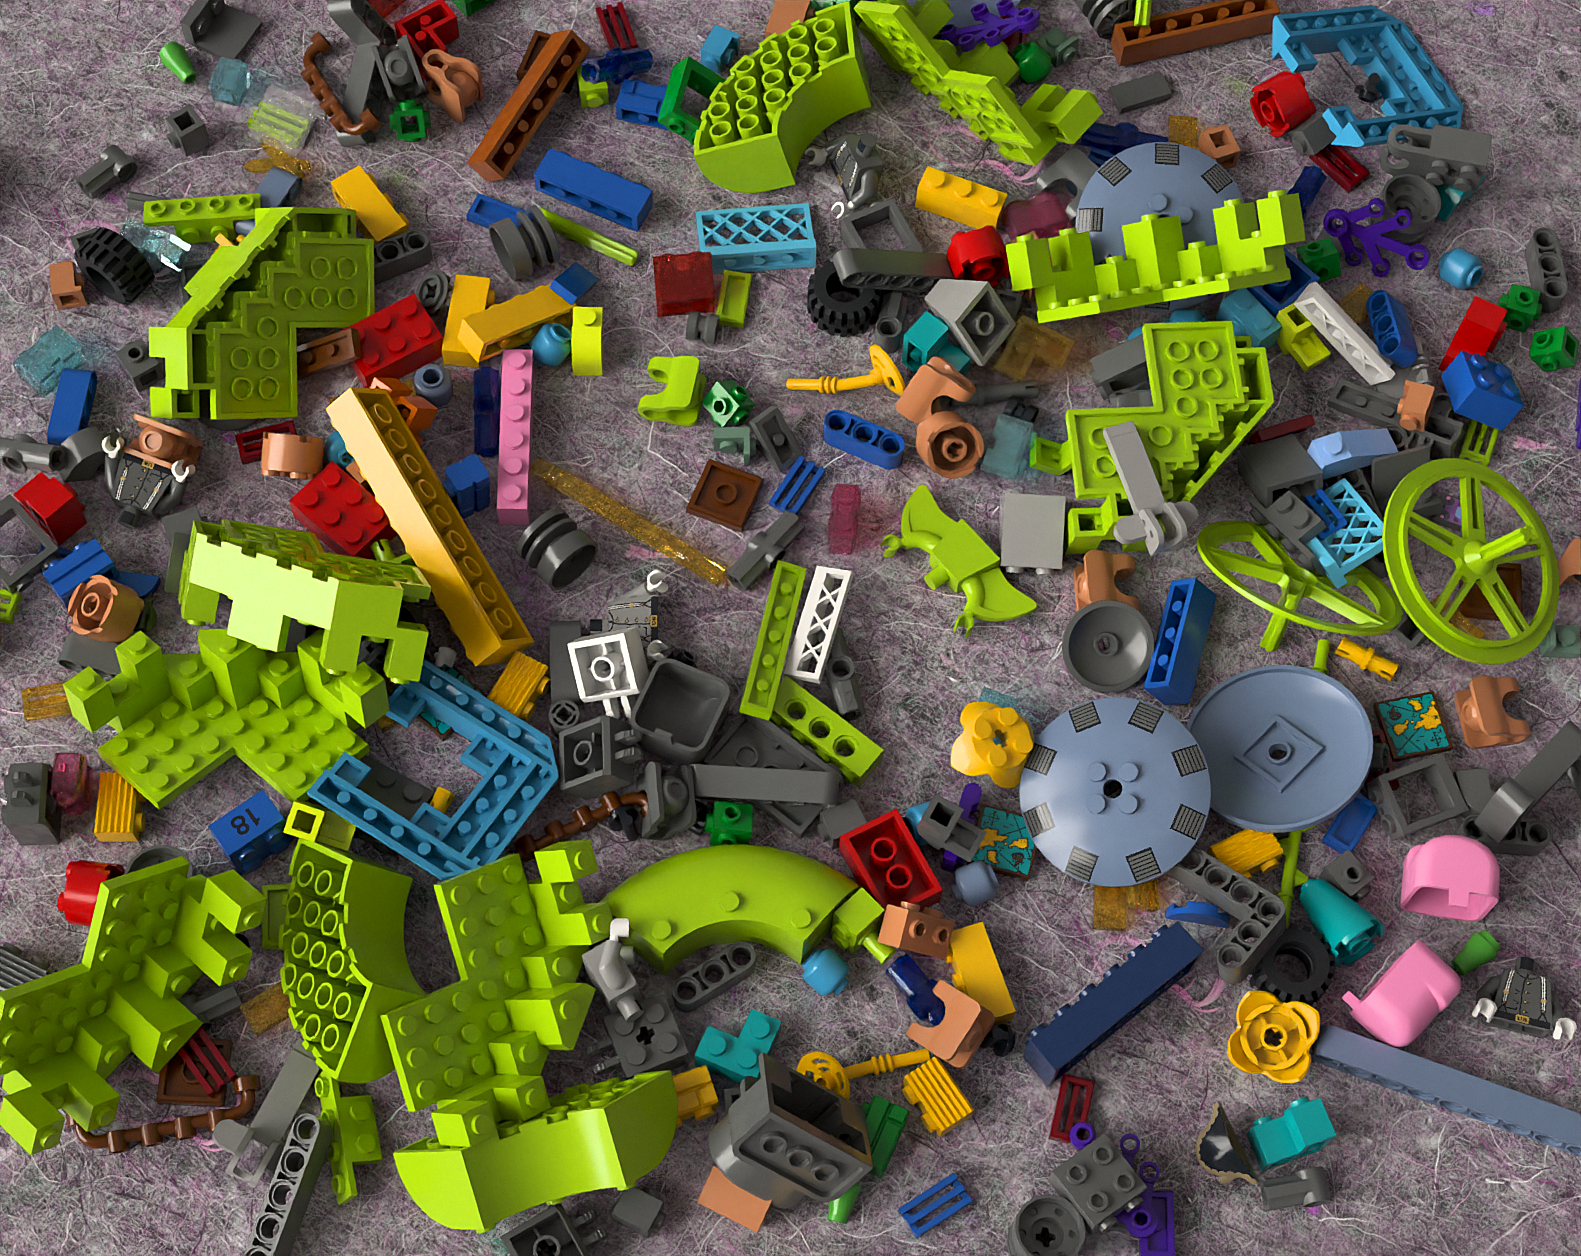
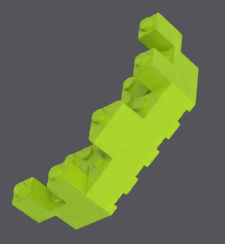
M861 0L854 7V10L863 20L858 29L889 68L897 74L901 71L912 78L910 84L926 97L930 93L941 101L939 104L940 108L956 120L959 116L971 124L968 128L972 133L985 143L989 139L1000 147L998 153L1007 160L1036 166L1057 142L1073 145L1103 113L1097 104V97L1091 91L1072 89L1067 93L1060 85L1044 83L1020 107L1015 100V93L1009 88L1019 76L1020 68L1007 53L1009 49L1004 42L989 47L984 40L973 50L963 52L958 57L956 55L957 50L948 40L932 39L954 16L949 9L950 4L948 0H918L912 7L907 0H877L878 2Z
M1286 189L1267 192L1268 198L1256 200L1260 231L1258 230L1254 202L1242 204L1241 198L1224 201L1225 207L1213 209L1218 244L1206 246L1205 241L1188 243L1187 250H1185L1180 215L1159 218V213L1141 216L1142 222L1122 225L1127 260H1123V255L1105 258L1106 264L1094 266L1089 231L1077 233L1076 227L1059 230L1060 236L1048 238L1053 267H1051L1047 238L1035 239L1034 234L1016 237L1017 243L1006 245L1013 292L1034 288L1038 307V323L1291 280L1290 269L1286 265L1284 244L1306 241L1299 193L1286 195Z
M318 207L255 208V227L238 246H221L184 287L192 296L165 327H149V357L165 358L166 386L150 387L151 417L169 419L200 418L199 390L210 389L211 419L298 417L296 328L349 327L375 313L374 239L356 238V210Z
M1232 321L1144 324L1142 334L1153 406L1068 409L1065 414L1076 499L1106 498L1101 507L1070 509L1064 521V554H1086L1090 550H1096L1102 540H1116L1114 527L1123 517L1134 515L1103 436V430L1111 426L1133 421L1165 502H1173L1174 504L1188 501L1193 504L1221 471L1232 454L1248 436H1251L1274 403L1265 347H1253L1251 335L1234 336ZM1156 515L1155 518L1157 519L1158 523L1160 524L1163 530V533L1165 534L1166 530L1161 520L1160 515ZM1144 540L1132 544H1122L1123 552L1148 551Z
M223 519L222 524L193 520L189 549L185 550L177 595L178 603L182 605V619H187V623L197 626H206V622L215 623L219 595L222 593L228 595V598L233 600L227 635L253 643L259 649L280 652L285 651L291 617L298 619L297 622L301 624L324 628L319 661L322 668L326 669V672L341 676L346 675V672L355 673L362 635L366 636L365 639L378 643H383L385 639H389L383 667L386 676L391 678L392 682L398 684H410V681H420L429 632L424 624L398 621L402 600L408 602H419L420 598L429 600L431 586L417 566L326 553L315 533L228 519Z
M323 628L318 629L297 645L298 652H268V650L257 648L253 643L227 635L228 629H199L198 643L201 654H162L161 648L140 630L115 648L121 668L120 674L107 682L88 666L65 682L63 687L73 717L91 733H94L106 723L119 733L97 749L99 757L160 810L233 755L238 756L292 804L296 800L305 802L310 798L307 795L308 790L326 769L330 770L344 752L358 760L370 752L368 743L353 731L361 725L366 729L390 711L385 679L365 662L356 667L355 673L346 672V675L341 676L326 672V669L322 668L319 661L325 631Z
M590 839L558 842L535 851L534 854L541 877L528 882L519 853L507 855L433 885L461 980L380 1015L408 1112H417L437 1102L438 1110L431 1112L440 1145L472 1147L497 1135L495 1123L500 1120L526 1121L551 1108L543 1077L540 1074L549 1050H573L596 991V988L587 983H575L583 963L582 955L587 952L589 945L610 937V925L613 920L608 902L584 903L578 879L599 871Z
M183 856L101 882L82 963L0 992V1076L5 1075L2 1088L9 1094L3 1098L0 1111V1125L30 1155L45 1149H51L59 1144L65 1122V1117L58 1111L61 1108L86 1132L106 1126L114 1121L121 1095L105 1080L131 1051L155 1073H158L203 1024L199 1018L179 1001L203 973L220 987L246 977L253 951L234 934L260 925L267 898L235 870L232 869L207 879L202 874L187 878L190 863Z

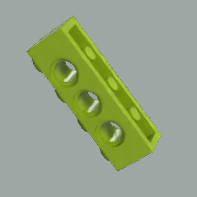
M788 676L779 683L769 721L777 727L783 726L788 729L795 741L802 746L803 744L809 745L816 751L818 758L826 764L832 763L837 766L843 774L842 777L845 783H853L859 788L882 762L884 749ZM798 711L801 712L804 715V717L801 719H793L789 716V714L791 712ZM824 730L828 733V736L818 738L813 732ZM846 748L852 751L853 754L843 757L837 751Z

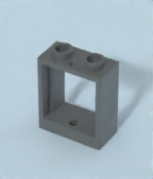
M893 198L886 201H877L866 209L859 212H850L844 218H841L840 235L848 248L867 249L857 231L889 218L906 246L898 251L924 252Z
M1143 334L1090 359L1094 370L1089 373L1103 400L1108 399L1114 391L1149 381Z
M9 494L0 501V527L17 516L45 548L11 576L0 565V582L13 594L17 590L19 592L26 590L34 582L33 578L40 572L47 570L48 564L60 558L61 555L59 548L13 496Z
M1443 753L1380 775L1366 784L1369 799L1373 805H1376L1381 817V826L1384 832L1389 835L1391 841L1454 819L1469 811ZM1423 771L1441 813L1407 825L1389 782Z

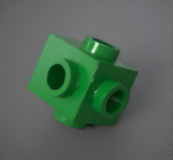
M416 100L400 101V105L394 107V114H389L391 131H396L397 140H404V142L421 141V138L426 137V128H431L430 112L424 111L423 103L417 104ZM415 116L416 121L408 123L405 117Z
M1329 237L1319 241H1312L1296 248L1297 258L1320 278L1318 284L1342 276L1339 252Z
M1512 284L1507 294L1502 293L1498 306L1508 310L1503 319L1504 322L1508 323L1506 328L1526 333L1532 320H1538L1542 310V304L1538 303L1540 291L1533 290L1528 286Z
M1566 326L1534 332L1532 345L1529 348V357L1543 372H1552L1557 369L1572 367L1576 365L1580 341Z
M734 380L717 381L701 402L710 412L712 420L722 427L743 425L749 419V413L756 405L749 398L748 391Z
M715 801L712 813H706L704 832L710 833L709 845L749 844L752 834V805L737 804L732 801Z

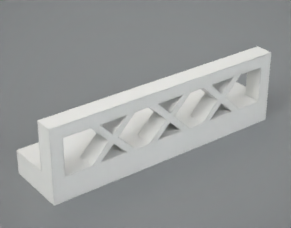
M1316 281L1310 283L1295 301L1294 305L1370 385L1391 380L1396 374L1390 368L1393 362L1380 354L1378 346Z
M822 566L816 567L783 673L785 677L788 676L801 687L804 681L821 683L853 578L852 571ZM833 578L843 579L841 587L832 592ZM831 602L834 607L833 614L823 619L827 605ZM822 629L826 634L825 640L815 646L817 641L816 635ZM814 656L818 662L815 672H807L811 657Z

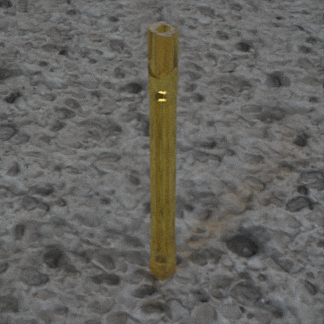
M538 456L532 465V472L544 479L547 484L718 587L728 571L726 567L556 464L552 465Z

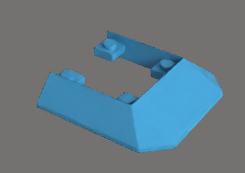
M1373 5L1275 15L1273 18L1272 60L1283 58L1286 66L1292 73L1312 71L1318 64L1313 55L1342 52L1344 59L1351 66L1360 65L1368 77L1372 73H1377L1380 76V81L1375 88L1382 93V98L1385 102L1380 108L1386 116L1358 120L1348 105L1327 108L1322 116L1329 125L1330 130L1336 135L1331 145L1366 147L1386 144L1390 131L1396 125H1410L1433 129L1434 124L1460 129L1464 105L1404 22ZM1403 135L1396 137L1397 142L1408 140Z
M424 659L420 681L400 684L388 698L390 711L385 715L408 729L423 710L451 726L455 732L471 741L470 745L462 753L460 762L484 777L454 816L450 818L424 802L410 821L359 790L370 776L371 768L347 752L342 754L330 770L326 769L308 790L307 795L440 880H448L498 860L558 781L559 775L550 737Z

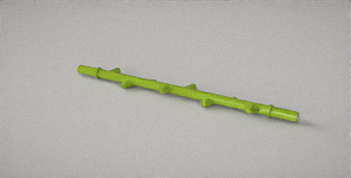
M1325 639L1318 640L1315 663L1312 670L1323 674L1328 673L1326 667L1330 641ZM1316 825L1291 831L1288 838L1277 841L1280 843V847L1283 848V855L1285 856L1281 888L1277 897L1285 905L1286 929L1289 923L1291 902L1295 897L1293 889L1308 881V877L1297 869L1302 832L1312 829Z

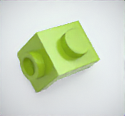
M1037 436L1030 441L1029 467L1060 477L1072 468L1069 440L1059 444Z

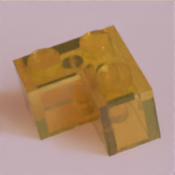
M1021 315L1017 318L1016 326L1010 332L991 370L1014 382L1023 380L1033 359L1054 370L1062 368L1075 341L1025 315Z

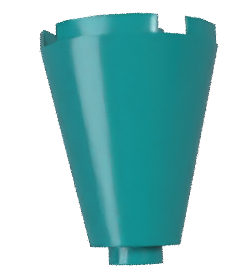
M1312 878L1302 885L1299 900L1316 933L1318 932L1323 936L1320 941L1323 944L1328 942L1331 946L1328 955L1334 954V965L1336 967H1340V962L1348 966L1361 959L1375 947L1372 940L1378 934L1382 938L1385 934L1386 927L1380 919L1325 879L1320 878L1316 880Z

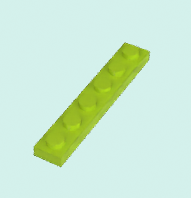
M778 560L776 563L739 709L741 713L769 721L772 715L807 568Z

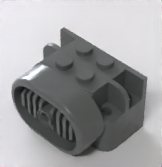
M765 1053L760 1054L758 1057L761 1079L747 1076L740 1082L741 1097L731 1105L728 1114L709 1133L708 1145L715 1164L733 1184L762 1200H772L771 1205L779 1208H793L807 1196L820 1202H831L838 1199L873 1169L864 1109Z

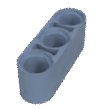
M277 166L272 167L255 191V193L261 195V208L291 207L301 192L303 179ZM255 219L237 220L235 232L246 237L255 227Z

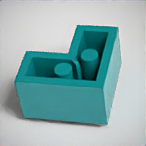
M927 311L904 335L902 363L915 373L923 364H927L933 356L938 355L952 364L959 373L966 376L969 372L971 358L961 347H955L948 342L949 327L939 316H933Z
M751 1009L739 1038L708 1025L695 1053V1065L698 1067L706 1065L708 1071L738 1084L747 1076L760 1079L758 1056L762 1053L771 1055L781 1033L782 1021Z
M1309 1097L1300 1098L1290 1103L1291 1108L1283 1111L1284 1116L1273 1119L1271 1115H1268L1253 1122L1254 1126L1246 1135L1261 1171L1322 1151L1337 1136L1321 1098L1312 1101L1309 1100Z

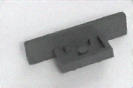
M1290 490L1267 509L1252 495L1247 498L1252 507L1249 513L1259 525L1266 523L1265 529L1275 540L1278 538L1282 539L1280 542L1290 555L1297 553L1298 561L1307 571L1313 568L1320 576L1325 573L1315 555L1304 546L1326 528L1320 517Z

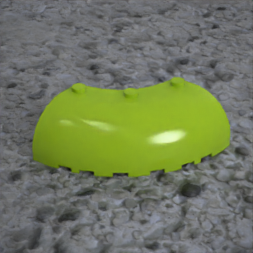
M849 1L815 12L816 17L802 23L798 19L790 23L791 28L780 35L775 32L758 44L760 48L751 56L745 54L729 70L731 75L724 83L719 82L710 96V105L707 110L702 111V122L699 130H696L694 139L695 160L701 172L710 181L724 189L741 193H759L795 185L799 161L815 137L839 119L856 111L871 107L865 59Z
M299 838L288 875L293 877L289 895H283L282 906L286 907L285 925H280L279 949L284 950L285 966L280 968L283 994L289 995L290 999L289 1017L294 1029L302 1034L304 1039L302 1042L303 1047L306 1051L312 1052L316 1058L315 1063L324 1072L341 1082L352 1084L372 1082L396 1069L380 1015L428 995L421 989L411 973L404 946V914L413 878L350 851H345L319 841L311 842Z
M731 844L697 848L655 862L628 877L598 903L608 902L613 920L616 918L629 919V937L618 938L627 946H634V951L665 976L674 966L698 952L701 948L713 944L722 945L739 941L764 944V947L779 951L801 965L831 931L834 912L862 887L830 866L796 852L769 846Z
M671 1071L638 1073L634 1075V1079L621 1082L619 1077H613L593 1085L588 1082L565 1088L566 1094L549 1097L550 1109L526 1121L500 1120L495 1123L497 1135L472 1147L440 1145L438 1136L432 1139L426 1136L393 1152L399 1175L410 1196L429 1217L446 1227L460 1230H476V1233L488 1232L496 1227L497 1222L543 1203L547 1205L560 1203L566 1199V1196L617 1187L618 1191L630 1189L637 1185L636 1180L645 1176L660 1164L671 1146L675 1134L678 1111L676 1090Z

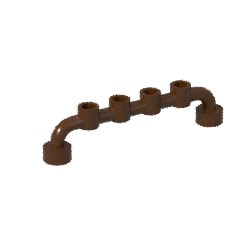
M318 31L310 38L313 44L304 54L303 64L305 70L300 73L301 76L312 86L310 88L311 92L321 102L319 105L329 117H332L329 121L339 133L345 131L347 134L354 136L364 134L368 130L375 133L383 127V124L372 110L367 108L359 115L362 121L353 124V120L344 110L343 104L335 96L334 90L323 77L324 74L314 63L316 56L320 52L326 56L333 50L329 41Z
M611 791L600 799L603 806L593 811L587 805L577 808L572 813L574 821L564 826L560 820L551 821L544 827L546 835L536 840L531 834L520 837L515 843L518 849L510 854L519 853L521 861H530L535 858V851L558 842L567 841L570 836L580 831L587 832L593 829L598 822L611 817L612 811L622 805L639 804L643 806L640 815L644 819L648 809L647 794L631 792L619 797L616 791Z
M244 1076L233 1080L235 1094L242 1095L241 1103L235 1108L213 1110L206 1114L179 1117L162 1123H149L128 1130L111 1131L103 1135H94L90 1131L86 1132L67 1113V1128H75L77 1138L83 1145L92 1149L108 1147L109 1154L129 1151V1143L141 1140L143 1147L163 1144L162 1136L171 1134L176 1135V1140L191 1139L197 1136L196 1129L209 1127V1132L213 1134L215 1126L220 1121L226 1119L237 1121L251 1112L255 1104V1092L262 1089L260 1076Z

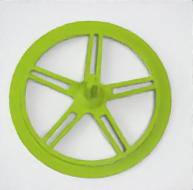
M1458 458L1433 460L1408 473L1399 482L1389 499L1384 515L1382 532L1383 553L1392 587L1406 613L1415 625L1436 645L1468 662L1499 665L1522 658L1533 651L1546 637L1552 626L1558 607L1560 586L1558 565L1553 545L1535 509L1524 495L1503 476L1486 466L1469 460ZM1450 478H1459L1462 538L1413 512V508L1421 494L1433 483ZM1481 484L1502 496L1517 511L1526 526L1488 543L1485 535ZM1408 533L1448 556L1455 563L1456 569L1434 606L1427 599L1415 576L1409 554ZM1536 545L1537 547L1535 551L1502 557L1520 547ZM1539 556L1543 579L1542 594L1536 614L1528 625L1498 575L1496 568L1499 564ZM1461 579L1464 582L1441 616L1440 612ZM1475 582L1511 636L1510 639L1485 640L1476 638L1449 623V620Z
M1237 520L1219 521L1205 526L1198 535L1197 549L1206 565L1235 591L1273 613L1259 644L1260 647L1266 648L1268 652L1277 651L1290 620L1319 630L1356 636H1375L1389 633L1397 628L1402 620L1403 610L1397 596L1378 576L1360 564L1346 573L1344 577L1348 583L1341 587L1358 586L1373 602L1377 614L1332 589L1336 587L1325 573L1320 576L1314 569L1307 571L1299 566L1283 549L1284 547L1280 542L1282 539L1278 538L1275 540L1264 527L1267 524L1259 525L1256 522ZM1230 542H1251L1266 561L1219 549L1218 547ZM1344 555L1342 562L1346 561L1350 557ZM1228 570L1280 585L1282 593L1278 603L1276 604L1254 592L1236 579ZM1309 597L1357 624L1324 621L1297 613L1302 599Z

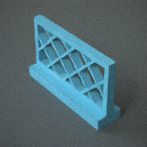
M809 203L695 211L702 275L724 274V270L752 272L816 267V241L813 235ZM791 214H804V218L798 223L788 217ZM763 216H771L776 219L770 225L760 221ZM736 218H743L747 221L741 228L732 223ZM714 220L719 224L711 230L703 225L702 221ZM782 223L791 228L785 235L775 230ZM753 225L763 231L757 237L747 232ZM725 227L734 232L728 240L719 235ZM799 233L807 239L792 240L791 238ZM769 235L779 240L777 242H763ZM740 237H742V238H744L745 240H747L748 242H750V244H738V245H736V244H734V243H735ZM712 239L721 244V246L705 247Z
M1345 478L1323 492L1338 508L1346 522H1350L1348 528L1339 529L1323 540L1316 535L1304 545L1315 555L1325 570V575L1337 589L1348 583L1344 577L1346 573L1383 551L1382 538L1374 543H1369L1372 536H1382L1383 522ZM1346 490L1343 499H1334L1335 496ZM1320 503L1319 506L1327 514L1328 509L1323 503ZM1348 507H1357L1355 513L1345 514ZM1332 514L1327 515L1333 524L1338 522ZM1369 521L1367 528L1357 527L1359 522ZM1353 537H1362L1360 543L1350 544ZM1333 538H1343L1340 544L1331 545ZM1355 552L1354 556L1342 562L1345 553Z

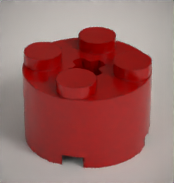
M1281 71L1256 85L1251 90V92H1254V97L1250 99L1253 114L1262 128L1267 125L1272 130L1269 134L1274 137L1286 134L1309 119L1316 112V106L1309 98L1305 89V80L1297 72L1292 74L1288 71Z
M987 225L981 229L972 230L967 233L958 232L952 236V243L947 250V259L955 280L988 281L992 288H995L999 285L997 280L1003 276L1007 278L1010 275L1006 248L994 226Z
M88 860L69 862L66 869L67 881L65 891L61 892L58 897V910L64 912L66 920L70 924L91 927L101 882L125 875L124 867L120 864Z

